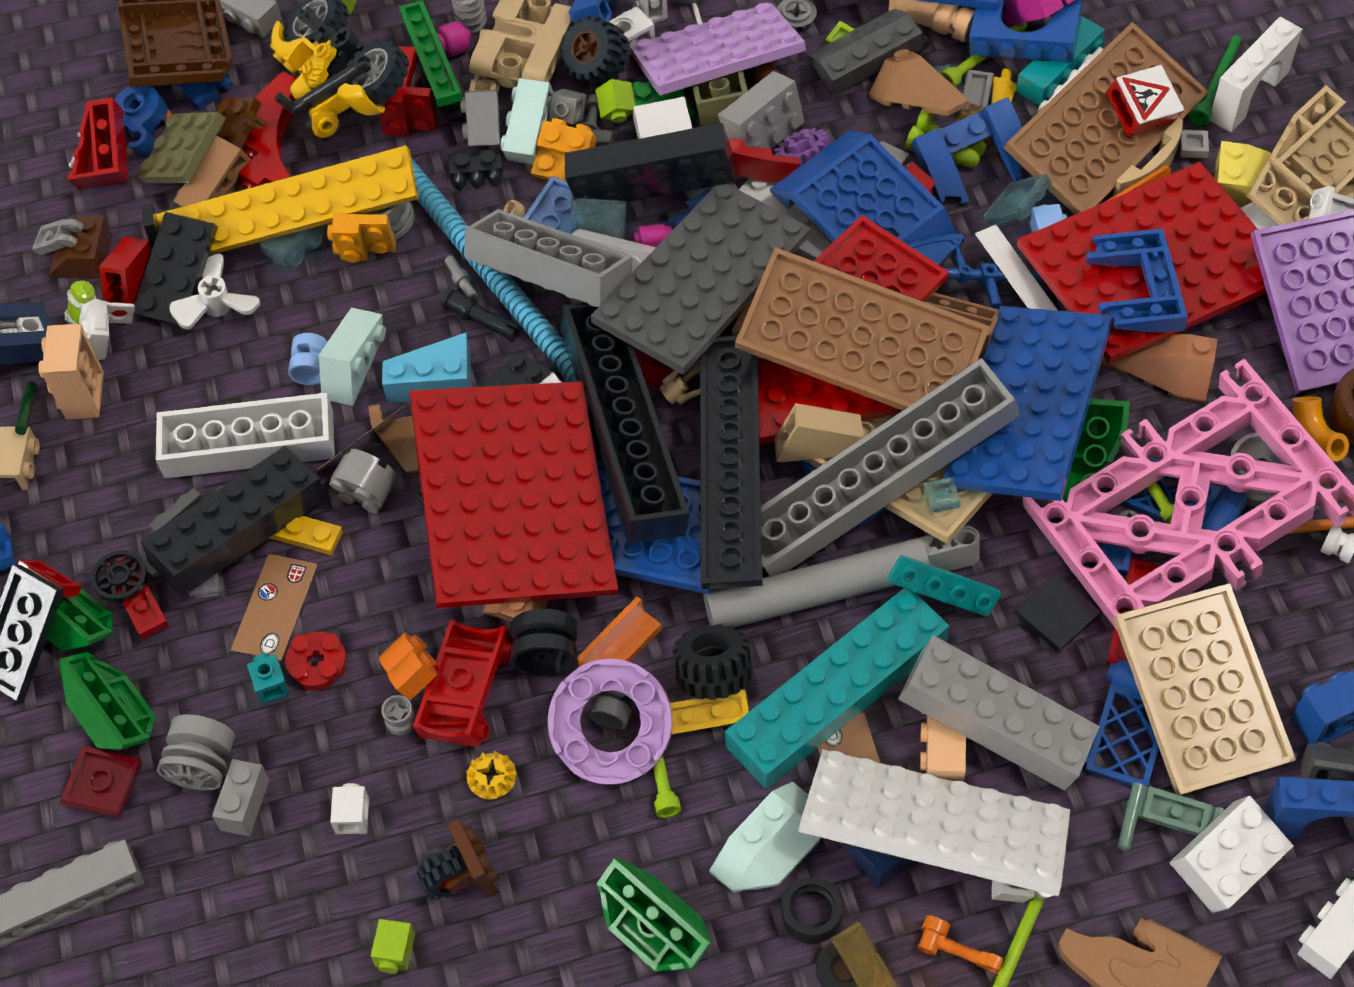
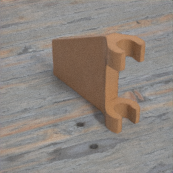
M380 404L368 406L372 429L383 421ZM412 416L389 419L374 430L406 474L419 472Z

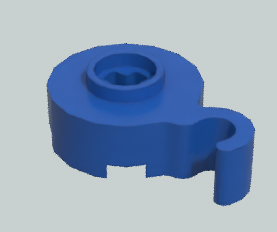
M126 87L117 95L115 101L123 109L125 132L138 139L136 142H130L129 147L139 158H146L153 150L155 140L151 135L156 132L155 127L162 119L166 120L168 113L167 104L153 87Z

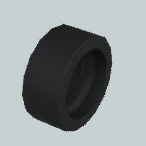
M806 877L795 881L786 890L782 899V921L786 930L795 939L804 943H820L830 939L838 931L843 918V900L839 891L829 881L819 877ZM813 893L825 897L831 905L829 920L819 927H807L800 924L793 914V906L800 896Z

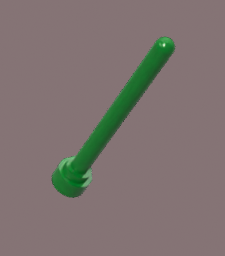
M1236 34L1232 37L1207 88L1209 93L1201 102L1195 104L1190 111L1189 119L1193 124L1205 126L1209 123L1212 117L1211 104L1216 96L1220 77L1229 69L1242 42L1240 35Z

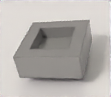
M1182 130L1180 136V157L1207 158L1209 154L1208 131Z

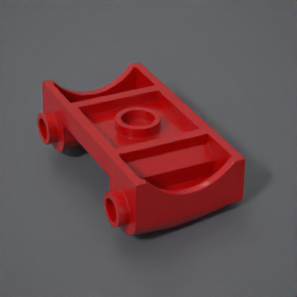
M450 620L436 659V665L434 666L437 676L428 683L413 724V728L420 738L479 747L483 741L488 739L490 726L482 712L498 664L506 666L510 660V646L513 642L506 627L499 626L496 629L484 630Z

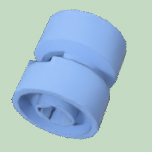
M302 333L293 338L292 357L288 371L289 377L293 381L303 385L321 383L319 354L328 342L324 337L313 333Z

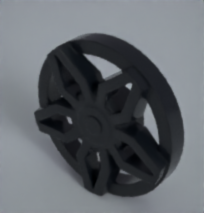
M113 551L97 561L91 572V584L101 598L111 602L123 603L125 600L136 596L146 586L148 577L147 567L143 559L132 551ZM121 557L128 558L124 560L122 563H119L116 560H114L116 558ZM139 564L141 566V575L136 572ZM104 567L106 574L97 579L101 568ZM132 579L139 580L138 582H131ZM128 585L132 589L128 591L126 586ZM118 588H122L121 594H117ZM111 589L112 594H108L103 591Z

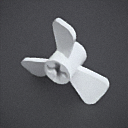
M221 254L208 257L202 280L198 284L199 294L173 301L170 304L171 315L181 328L191 329L205 312L212 317H220L232 308L241 314L248 315L252 314L260 306V300L256 296L228 293L225 282L221 278L224 258Z

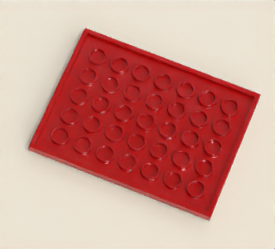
M1201 162L1018 238L1017 247L1068 312L1101 314L1098 310L1099 303L1150 298L1141 266L1087 264L1086 256L1088 252L1095 253L1097 245L1092 243L1093 236L1153 229L1164 230L1188 316L1185 330L1267 293L1250 235L1254 230H1258V228ZM1113 321L1103 357L1108 363H1112L1181 331L1139 332L1116 329L1113 326Z
M583 381L410 390L409 399L436 608L617 594L618 586Z

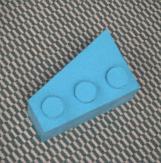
M467 333L383 361L382 385L387 403L410 402V390L471 387L470 348Z

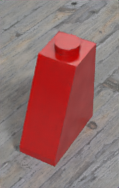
M124 236L99 266L103 301L135 305L151 256L149 239ZM116 310L111 314L114 316H124L127 312Z

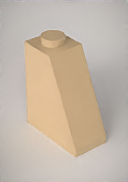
M795 403L774 439L777 462L835 457L865 437L861 415Z

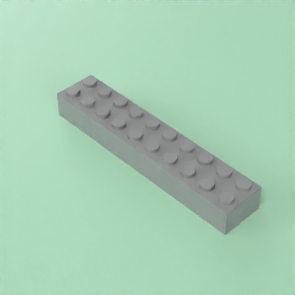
M981 358L761 506L762 566L769 576L788 572L1019 417L1020 414L1014 397Z

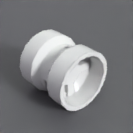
M1332 525L1320 552L1327 555H1337L1341 561L1349 564L1354 554V533L1346 534L1342 532L1340 527L1337 528L1335 525Z

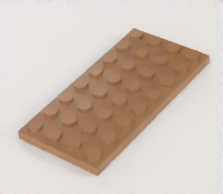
M1132 22L1004 145L1003 149L1075 215L1098 205L1115 188L1119 177L1131 165L1136 167L1162 140L1163 133L1170 127L1168 125L1128 137L1106 94V91L1117 77L1162 65L1184 108V111L1179 116L1180 119H1183L1193 109L1195 104L1199 103L1209 92Z
M775 247L734 347L900 410H905L978 361L990 326Z

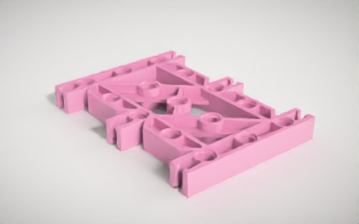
M1245 359L1235 364L1237 369L1236 378L1238 380L1242 379L1245 384L1242 387L1238 386L1229 377L1230 373L1227 369L1221 372L1219 389L1225 396H1221L1169 428L1167 441H1164L1148 420L1144 419L1139 422V434L1136 437L1140 441L1145 439L1147 444L1144 447H1140L1131 437L1134 434L1131 429L1121 433V447L1129 457H1121L1072 487L1067 502H1064L1063 499L1062 501L1048 500L1049 504L1041 508L1031 497H1022L1024 509L1114 628L1116 626L1113 617L1120 614L1118 612L1120 608L1127 607L1131 610H1136L1189 595L1212 580L1215 566L1218 567L1236 591L1246 585L1244 572L1242 570L1239 572L1234 565L1238 561H1242L1252 572L1251 576L1255 580L1262 575L1263 562L1254 551L1262 550L1312 519L1315 504L1321 508L1337 528L1345 523L1346 514L1349 512L1346 506L1341 508L1336 502L1338 499H1342L1353 510L1350 512V515L1354 518V486ZM1255 397L1259 401H1250L1248 398ZM1250 424L1283 464L1254 460L1253 457L1246 453L1225 456L1205 453V451ZM1207 427L1210 431L1203 432L1199 428ZM1293 440L1296 442V444L1289 445L1286 444L1284 441ZM1152 457H1158L1161 459V461L1152 462L1149 459ZM1242 470L1245 471L1247 474L1237 475L1234 473V471ZM1164 476L1179 478L1171 524L1155 522L1149 516L1143 514L1135 515L1131 518L1106 514L1107 511ZM1210 483L1227 485L1230 490L1235 492H1245L1253 489L1278 493L1218 531L1202 529ZM1328 483L1334 486V488L1326 489L1321 484ZM1103 487H1108L1112 489V491L1108 493H1104L1099 490ZM1194 501L1197 505L1187 506L1184 502ZM1273 514H1279L1283 516L1284 519L1275 520L1270 516ZM1052 518L1062 519L1059 523H1052L1049 520ZM1137 531H1143L1147 533V535L1144 537H1137L1134 535V533ZM1096 542L1128 547L1137 554L1154 551L1178 556L1131 585H1128ZM1229 545L1234 549L1232 551H1223L1220 547ZM1087 562L1097 564L1094 568H1086L1083 565ZM1173 576L1181 577L1183 581L1179 583H1173L1169 580V578Z

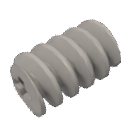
M452 0L455 21L467 27L471 34L478 33L485 27L487 17L483 0Z

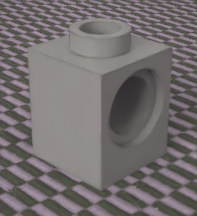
M560 89L552 93L548 119L557 118L568 124H575L583 120L587 94L567 89Z

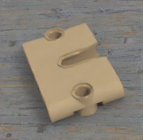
M500 0L492 15L495 18V26L492 31L484 30L471 56L469 72L497 79L499 84L506 88L517 87L519 78L550 82L560 56L563 54L560 51V45L564 43L562 37L567 35V29L570 25H575L569 17L571 6L555 3L552 7L551 0Z

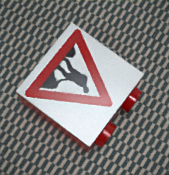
M1162 65L1117 77L1106 91L1128 137L1171 125L1184 111Z

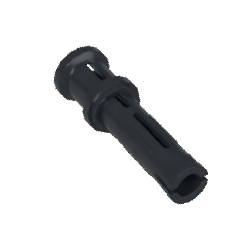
M450 287L442 298L441 308L454 311L465 321L473 320L511 342L515 341L513 336L517 338L520 334L521 327L480 306L474 297L468 298L458 293V289L455 287Z

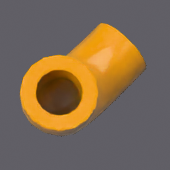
M1310 396L1293 398V416L1332 461L1338 462L1347 455L1349 442L1344 434L1334 432L1327 426L1323 417L1322 399Z

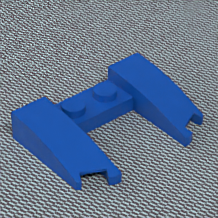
M1009 97L988 105L982 111L940 130L937 128L921 135L910 144L922 170L936 181L932 190L941 204L944 203L945 197H959L960 205L969 203V198L951 155L992 137L1013 181H1018L1022 176L1019 172L1022 165L1003 149L1004 145L1022 128Z
M1153 229L1093 236L1092 243L1097 245L1095 253H1087L1086 263L1111 266H1141L1150 297L1099 303L1098 310L1100 313L1112 315L1113 326L1116 329L1139 332L1184 331L1188 316L1164 230Z

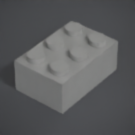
M775 71L767 75L718 114L728 139L745 140L746 147L772 149L805 123L796 82Z

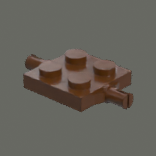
M254 97L224 98L219 104L217 112L221 113L226 119L216 136L242 149L251 130L262 129L261 125L264 126V120L256 118L262 102Z

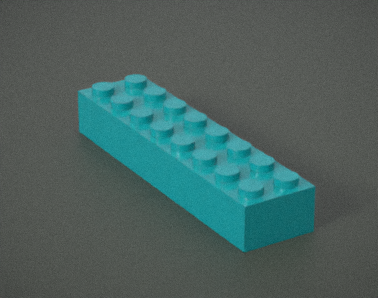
M906 588L902 589L725 731V747L767 790L912 671L920 652L933 635L947 642L950 626L914 591Z

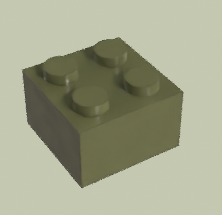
M743 70L693 85L701 127L720 123L718 114L747 92Z

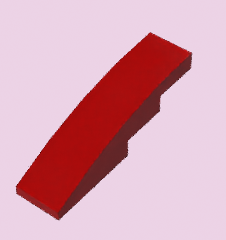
M728 139L734 154L735 173L737 176L779 183L799 168V157L772 155V149L746 147L745 140Z

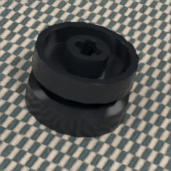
M533 609L516 615L511 621V639L513 642L510 646L511 666L521 673L538 677H553L572 671L577 665V646L575 644L578 633L577 620L568 613L554 609Z

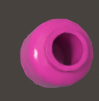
M453 21L436 28L435 31L447 58L463 54L469 49L471 33L460 22Z

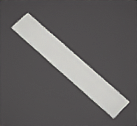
M997 225L975 233L1027 308L1058 311Z

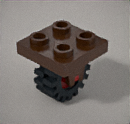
M459 819L449 823L447 826L455 842L439 853L431 855L430 860L425 859L422 862L423 865H419L418 871H416L426 896L431 900L434 898L439 900L442 896L444 898L450 897V894H457L475 884L480 887L488 898L499 893L495 882L500 880L492 863H489L485 855L487 853L479 836H476L471 826L465 828Z

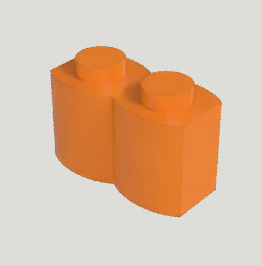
M404 632L379 656V661L388 673V678L395 689L409 700H412L437 676L434 668L436 662L425 651L427 646L421 638L415 634L411 637Z

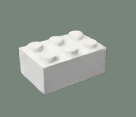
M1247 796L1234 801L1169 863L1208 909L1215 913L1229 909L1293 845L1253 798Z

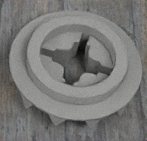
M784 0L777 7V10L794 29L801 27L805 30L807 25H813L814 19L817 16L816 7L810 0ZM796 10H799V11H798V13H799V16H798V17H794V14L796 13Z

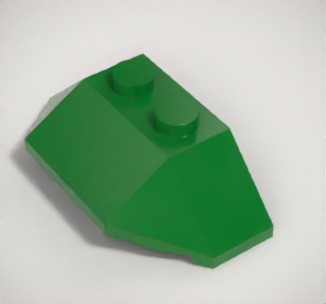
M81 588L79 595L76 597H62L47 639L61 651L88 646L112 635L113 614Z
M88 652L60 659L59 666L66 704L97 748L121 750L148 742L156 715L126 674L105 662L94 659L95 656Z
M614 858L596 883L598 892L601 893L602 908L607 928L654 971L692 969L711 945L712 940L701 916L654 875L619 858Z

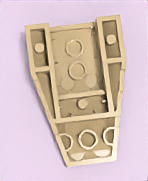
M1327 85L1293 115L1247 196L1278 225L1309 219L1311 210L1310 200L1316 189L1332 186L1335 187L1334 193L1354 199V128L1338 115V112L1346 102Z

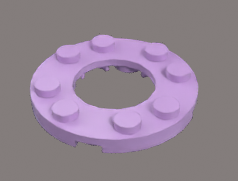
M600 659L578 667L558 686L551 700L548 712V731L556 754L559 755L573 773L583 779L600 784L624 783L647 773L665 753L672 734V708L664 688L646 669L625 660ZM614 690L626 694L635 702L640 711L641 726L638 736L630 746L621 751L605 752L598 750L587 741L582 732L581 716L584 706L593 696L603 691Z

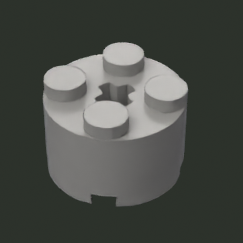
M351 449L350 452L347 450L330 479L329 485L339 492L337 497L347 504H353L354 501L362 503V507L365 510L376 514L383 506L398 475L388 464L385 469L378 465L380 459L361 450Z

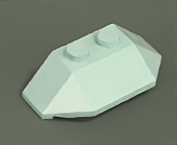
M793 782L773 790L730 835L710 868L709 873L732 893L779 886L820 841L818 836L798 832L808 794Z

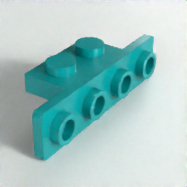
M904 555L899 556L887 576V580L891 584L983 616L990 614L1001 596V592L997 588Z

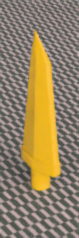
M1003 69L1001 77H993L991 104L1006 97H1009L1012 102L1017 84L1011 81L1012 71L1010 69Z

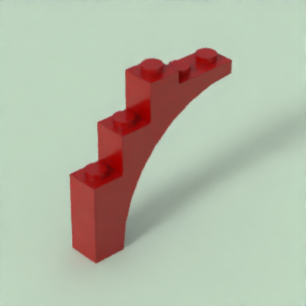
M284 71L255 97L262 102L256 118H262L264 126L261 125L262 129L251 130L242 147L243 151L251 159L238 172L243 190L291 177L282 163L281 152L284 134L293 115L277 103L275 97L278 93L282 92L293 102L296 101L290 91V87L296 78Z

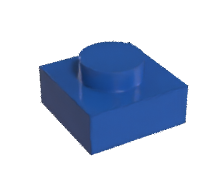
M1103 543L1101 548L1103 553L1121 575H1127L1133 552L1128 547Z

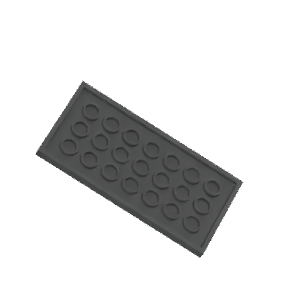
M727 183L716 185L591 315V323L684 375L754 298L774 248L776 247L794 254L810 236L811 227Z

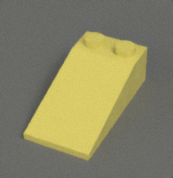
M1221 142L1216 159L1214 178L1238 206L1243 207L1252 203L1247 196L1268 161L1271 152L1249 144Z

